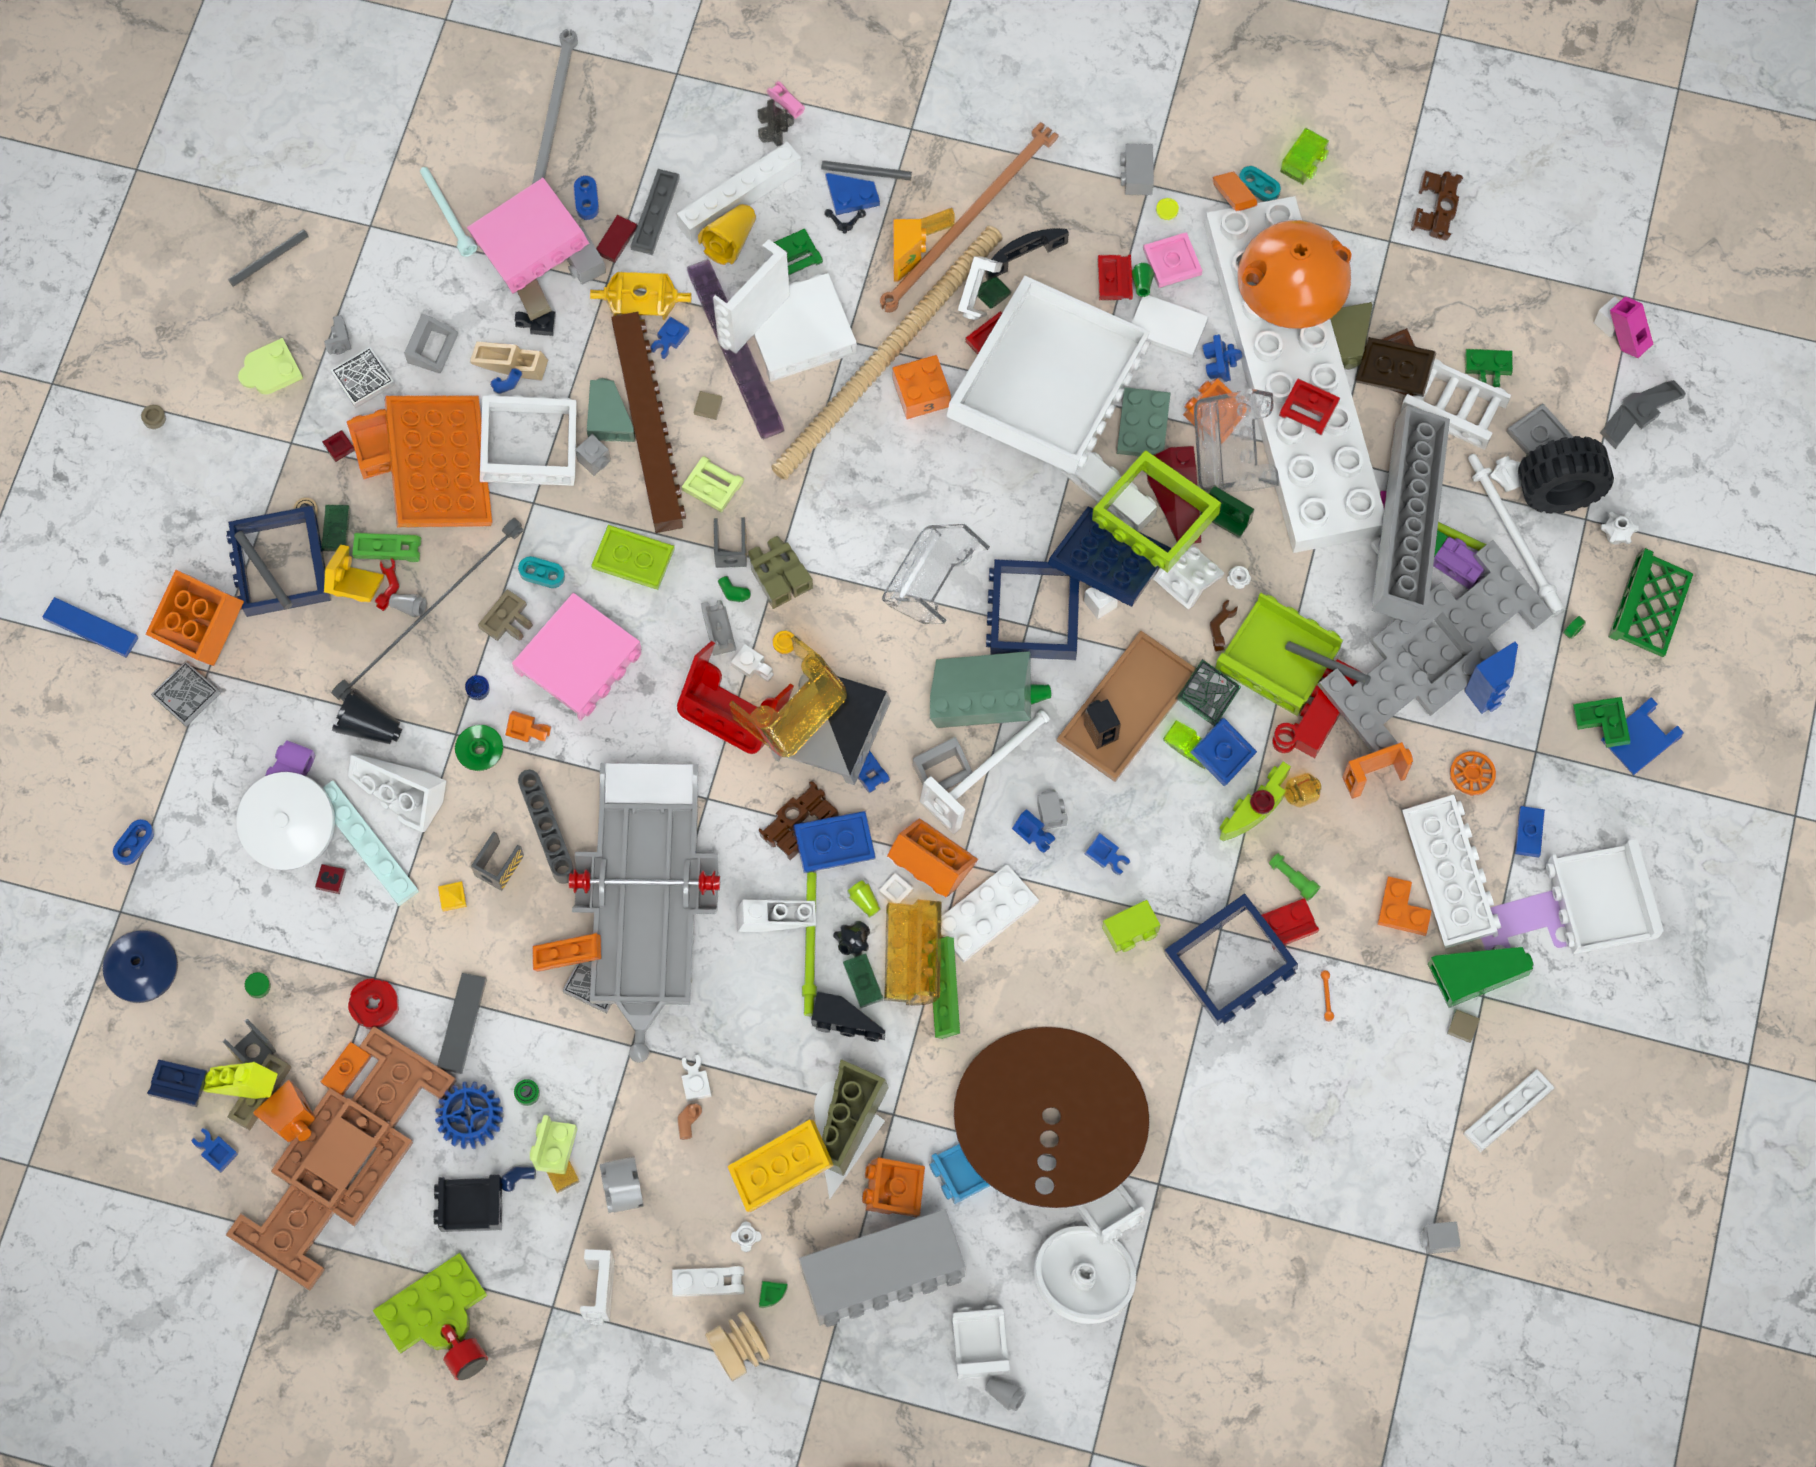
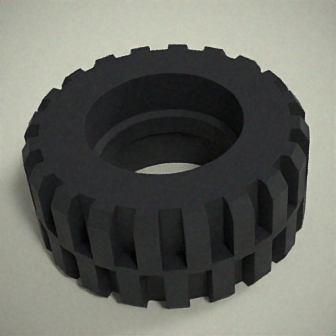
M1573 436V438L1563 437L1560 440L1549 441L1545 445L1541 444L1534 451L1528 452L1518 467V475L1525 502L1532 509L1541 513L1544 511L1547 514H1552L1553 512L1560 514L1565 513V511L1572 512L1581 507H1588L1591 503L1598 502L1602 496L1605 497L1614 483V475L1606 447L1598 440H1593L1591 437L1586 436L1584 438L1580 436Z

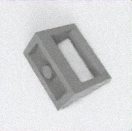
M421 314L404 352L407 363L441 373L458 332L431 316ZM431 331L447 336L435 363L421 356Z
M956 737L913 758V768L922 784H924L928 779L925 770L956 755L964 770L939 782L945 790L962 782L972 773Z

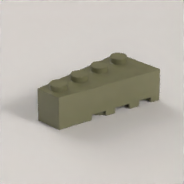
M842 1059L840 1060L839 1072L835 1081L832 1102L829 1106L827 1123L824 1127L822 1139L834 1165L829 1170L844 1176L889 1087L884 1078Z

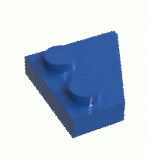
M831 173L825 174L836 215L880 206L875 182Z

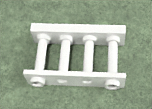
M1435 359L1424 397L1407 394L1400 412L1403 411L1406 405L1449 418L1448 434L1485 450L1492 436V432L1488 431L1487 428L1498 406L1506 409L1511 395L1502 388L1490 386ZM1436 377L1447 382V385L1437 405L1433 406L1424 402V398ZM1458 387L1469 393L1458 415H1453L1446 412L1445 408L1455 388ZM1477 396L1490 402L1479 425L1472 424L1466 420Z

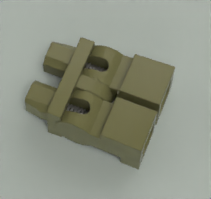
M778 536L767 542L771 551L763 554L760 547H755L748 551L751 571L766 594L772 609L790 601L791 593L796 598L813 589L812 577L799 561L789 543L784 544Z

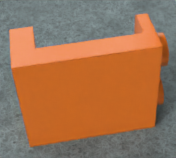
M385 409L377 410L373 414L366 416L358 415L348 420L347 426L363 479L391 472Z

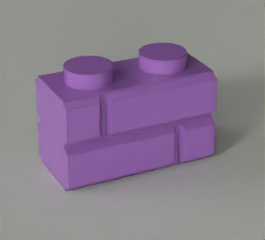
M1448 537L1434 557L1433 567L1467 589H1471L1476 585L1485 572L1473 557L1478 551H1471L1462 540Z

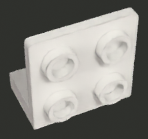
M1191 545L1168 573L1160 568L1153 580L1184 607L1190 609L1194 606L1202 591L1222 578L1224 572L1203 555L1198 548Z

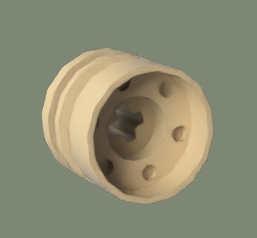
M743 1311L737 1314L742 1324L739 1328L731 1318L728 1320L732 1331L729 1334L721 1326L705 1334L711 1348L732 1382L747 1373L743 1362L746 1359L755 1367L759 1366L754 1354L759 1353L764 1362L770 1359L763 1336L755 1323Z

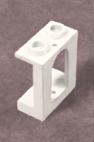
M981 256L974 257L958 311L964 312L963 317L979 320L980 317L987 316L986 312L973 309L985 270L1000 272L1003 263Z

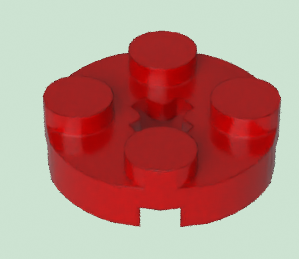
M365 979L359 982L350 993L351 996L348 1002L349 1012L354 1021L366 1029L371 1030L373 1026L381 1028L387 1025L399 1011L397 993L384 980ZM369 999L380 1000L376 1009L367 1008L370 1004Z

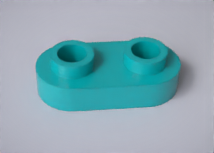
M1246 166L1240 171L1239 178L1253 195L1264 202L1278 199L1281 186L1277 180L1255 166ZM1246 179H1252L1253 182H1248ZM1265 191H1271L1272 193L1267 194Z
M529 556L523 558L518 565L520 577L527 582L548 588H558L565 581L564 570L557 563ZM529 569H535L533 573H527ZM552 575L557 576L555 580L549 579Z

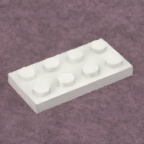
M1007 864L932 923V927L941 938L946 936L954 938L955 954L964 963L1037 905L1039 900Z

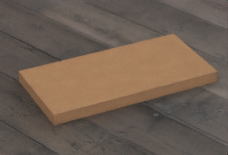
M1140 631L1058 736L1057 742L1116 782L1181 698L1180 695L1198 669ZM1108 699L1121 723L1119 739L1096 749L1084 726L1085 711L1092 702L1096 700L1102 702Z

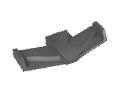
M1674 380L1667 381L1641 393H1631L1623 399L1622 405L1601 430L1600 434L1616 450L1635 423L1643 429L1659 417L1661 412L1657 408L1678 399H1683L1686 393Z

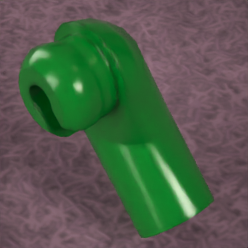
M728 576L718 580V584L727 600L744 602L750 599V590L733 586Z

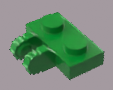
M1466 349L1465 374H1478V380L1484 383L1487 382L1486 375H1493L1492 385L1495 388H1500V375H1512V351Z

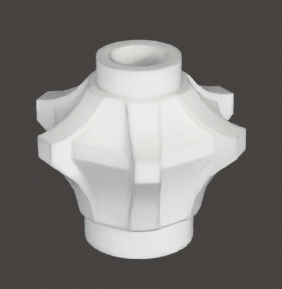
M1509 456L1497 460V466L1489 475L1490 478L1496 480L1504 487L1505 492L1520 487L1521 483L1518 475L1520 462L1510 460Z
M1613 511L1608 513L1609 519L1606 524L1601 525V530L1606 533L1607 540L1611 544L1618 545L1623 542L1628 545L1632 542L1630 537L1639 530V526L1633 524L1629 518L1630 513L1627 512L1625 515H1617Z

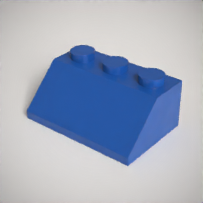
M1516 641L1476 665L1464 692L1481 714L1487 710L1493 712L1502 705L1501 701L1506 696L1505 692L1510 688L1509 684L1514 674L1518 649Z

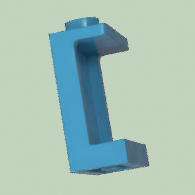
M960 1144L938 1155L936 1153L931 1155L932 1163L929 1164L935 1178L940 1176L944 1184L941 1186L943 1194L947 1200L952 1199L954 1205L990 1187L970 1165Z

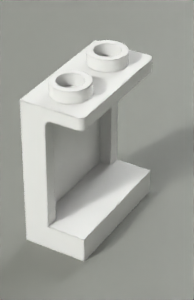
M1122 1184L1104 1197L1090 1203L1074 1206L1102 1245L1107 1241L1112 1243L1118 1240L1123 1235L1122 1232L1128 1228L1133 1230L1140 1226L1144 1221L1143 1218L1146 1212L1143 1206L1138 1208Z
M585 1249L584 1261L588 1269L599 1270L596 1305L580 1306V1313L584 1320H588V1324L603 1325V1321H610L615 1260L610 1250Z
M990 1305L982 1307L983 1310L972 1311V1308H959L957 1313H952L958 1379L1009 1375L1004 1309H998V1306Z

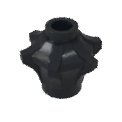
M855 921L850 926L842 925L840 927L841 931L833 934V937L839 943V951L844 955L852 954L855 958H860L862 951L869 949L867 943L868 936L870 935L869 927L861 921Z

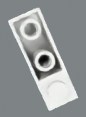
M742 900L737 907L738 932H769L816 926L815 901Z

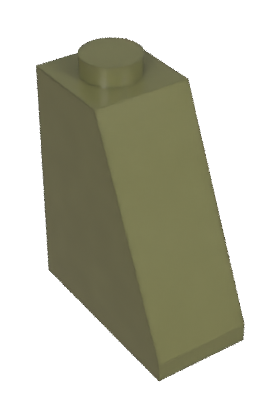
M1372 302L1342 307L1330 318L1342 363L1347 370L1354 369L1361 363L1373 307Z

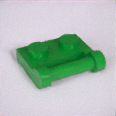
M805 228L774 242L787 252V263L810 254L809 257L788 265V276L813 264L819 265L823 263L821 254L814 246Z

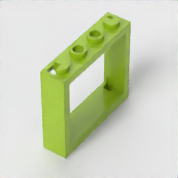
M1145 450L1093 508L1092 520L1099 524V528L1106 529L1112 533L1117 541L1125 542L1137 555H1143L1149 559L1154 567L1158 566L1168 573L1218 516L1221 502ZM1141 471H1144L1202 512V515L1168 553L1107 511Z

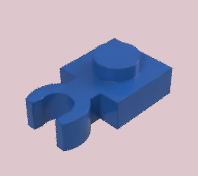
M669 317L658 331L657 337L660 340L652 343L651 351L654 353L658 348H663L661 358L665 359L669 355L670 346L677 349L689 334V328L674 318Z
M1027 809L1021 813L1012 828L1028 844L1035 842L1037 848L1043 853L1049 850V845L1055 841V837L1051 833L1042 830L1045 825Z
M1100 833L1084 853L1102 868L1110 864L1112 871L1117 875L1123 873L1117 866L1119 861L1126 865L1130 863L1128 857L1115 854L1119 847Z
M202 1128L201 1132L206 1136L205 1140L198 1142L193 1138L191 1141L198 1149H205L201 1156L221 1173L238 1153L219 1136L212 1141V1135L209 1131Z

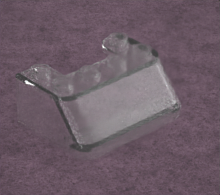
M1248 389L1202 398L1197 401L1194 407L1198 480L1200 487L1204 491L1210 492L1213 486L1218 487L1224 492L1252 491L1279 486L1277 468L1272 464L1258 465L1255 420L1266 418L1273 411V393Z

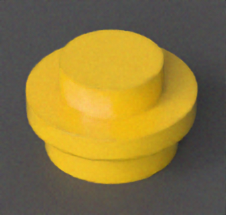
M780 631L773 638V647L781 654L791 653L797 644L796 637L789 631Z

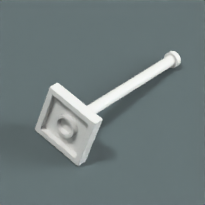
M1039 710L1031 722L950 793L930 776L923 784L920 803L954 835L961 829L965 808L956 800L1039 726L1050 721L1048 715L1044 711Z

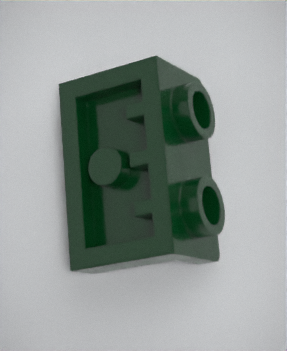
M1213 486L1209 495L1220 501L1221 506L1218 516L1212 523L1240 538L1251 523L1255 509L1218 487Z

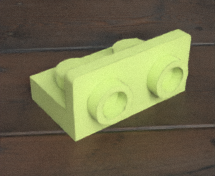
M543 1115L542 1122L538 1123L536 1128V1144L530 1150V1160L536 1171L558 1174L566 1173L577 1133L575 1124L553 1122L548 1115Z

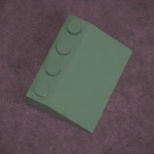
M1030 651L936 659L930 693V719L936 728L1031 721Z

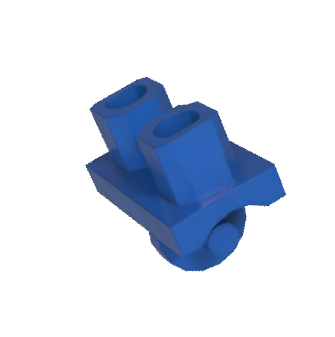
M1214 335L1213 342L1203 345L1206 359L1215 357L1217 359V362L1206 365L1207 375L1210 379L1222 377L1224 382L1231 381L1228 362H1230V367H1236L1237 361L1242 358V351L1234 349V344H1228V350H1226V343L1221 341V335Z

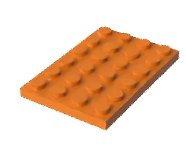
M385 396L397 527L491 526L492 514L488 482H480L481 413L479 396Z

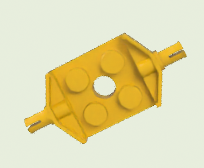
M616 272L611 277L607 287H604V290H590V299H604L613 316L639 312V315L662 316L663 320H665L674 308L675 303H691L692 293H678V289L674 288L668 274ZM639 288L647 291L643 296H637L634 292Z

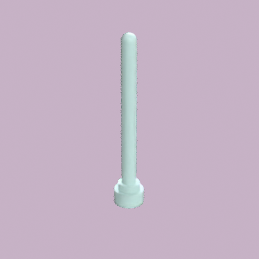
M422 167L420 173L458 239L457 248L460 254L464 257L472 255L478 248L474 239L465 235L427 167Z

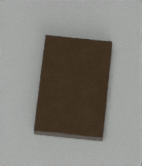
M1368 337L1356 382L1424 397L1437 353L1433 350Z

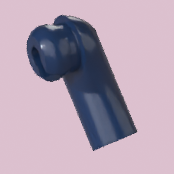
M515 1166L501 1177L502 1189L506 1192H511L515 1189V1183L520 1179L535 1180V1167Z

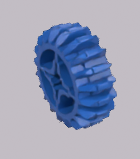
M463 1082V1089L459 1090L458 1086L454 1085L453 1090L455 1092L453 1094L449 1091L444 1093L448 1098L447 1100L439 1099L438 1102L443 1108L435 1109L436 1114L441 1115L435 1118V1122L440 1124L438 1128L439 1133H445L443 1136L444 1140L449 1141L452 1139V1146L456 1147L461 1141L462 1149H466L468 1143H470L472 1149H476V1142L480 1141L481 1145L485 1146L484 1138L488 1137L490 1140H493L494 1136L491 1131H500L499 1126L495 1123L503 1122V1118L498 1115L504 1111L502 1107L498 1106L501 1103L500 1099L493 1098L495 1092L493 1090L487 1092L485 1084L478 1089L477 1082H473L471 1088L468 1087L467 1082ZM471 1098L483 1100L489 1108L473 1106ZM462 1100L461 1108L450 1114L453 1107ZM468 1106L473 1113L470 1119L471 1125L466 1119V1116L468 1115L467 1112H469ZM488 1117L485 1125L476 1131L477 1124ZM456 1122V1124L466 1125L468 1133H460L454 1130L450 1123Z

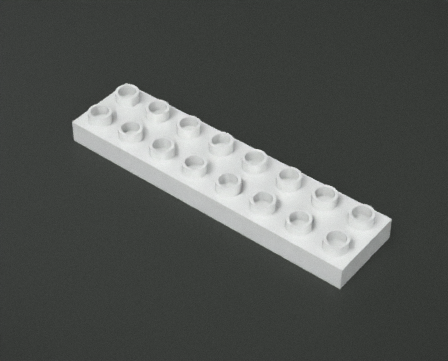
M1293 196L1257 203V206L1241 211L1229 208L1207 212L1204 227L1237 349L1242 351V358L1240 360L1292 551L1297 553L1381 536L1384 507L1331 320L1328 319L1316 326L1302 329L1280 327L1267 322L1253 312L1244 301L1239 290L1237 274L1239 262L1251 240L1263 230L1279 222L1302 220L1296 197ZM1248 282V283H1247V284H1249V285H1256V284L1253 283V282ZM1298 378L1340 397V401L1322 436L1315 433L1316 430L1288 417L1284 419L1279 416ZM1294 404L1291 409L1319 422L1322 417Z

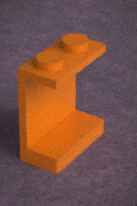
M1403 742L1348 761L1342 778L1351 798L1361 796L1367 782L1365 774L1392 764L1400 781L1405 780L1412 765L1413 757L1408 748L1405 749Z

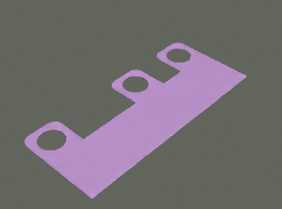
M1552 890L1490 907L1492 915H1498L1501 928L1497 929V937L1490 935L1481 938L1485 950H1492L1496 945L1511 948L1508 937L1547 927L1554 946L1557 948L1567 946L1566 942L1559 941L1555 935L1556 930L1560 927H1565V924L1560 922V906L1558 901L1554 900Z

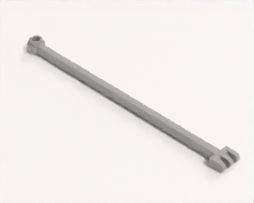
M565 29L559 37L562 47L532 184L541 178L545 179L572 49L578 44L577 34L571 29V38H565L569 36L568 29Z

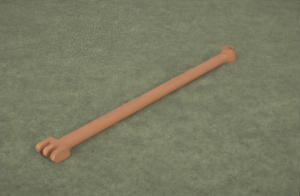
M1040 122L1032 130L1031 136L1034 139L893 291L886 292L881 296V308L884 309V305H886L885 312H894L898 308V301L1031 157L1043 145L1050 148L1058 139L1059 134L1054 132L1048 137L1052 129L1047 127L1041 132L1045 124ZM886 299H893L892 302L886 303Z

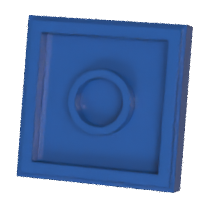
M1225 718L1220 719L1191 750V754L1223 786H1226L1257 753Z

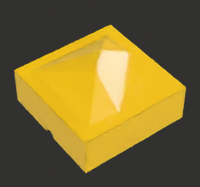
M462 882L438 886L443 912L467 907Z

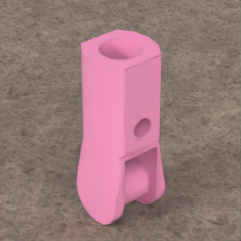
M777 81L775 83L776 86L772 89H767V93L796 119L804 112L805 107L780 81Z

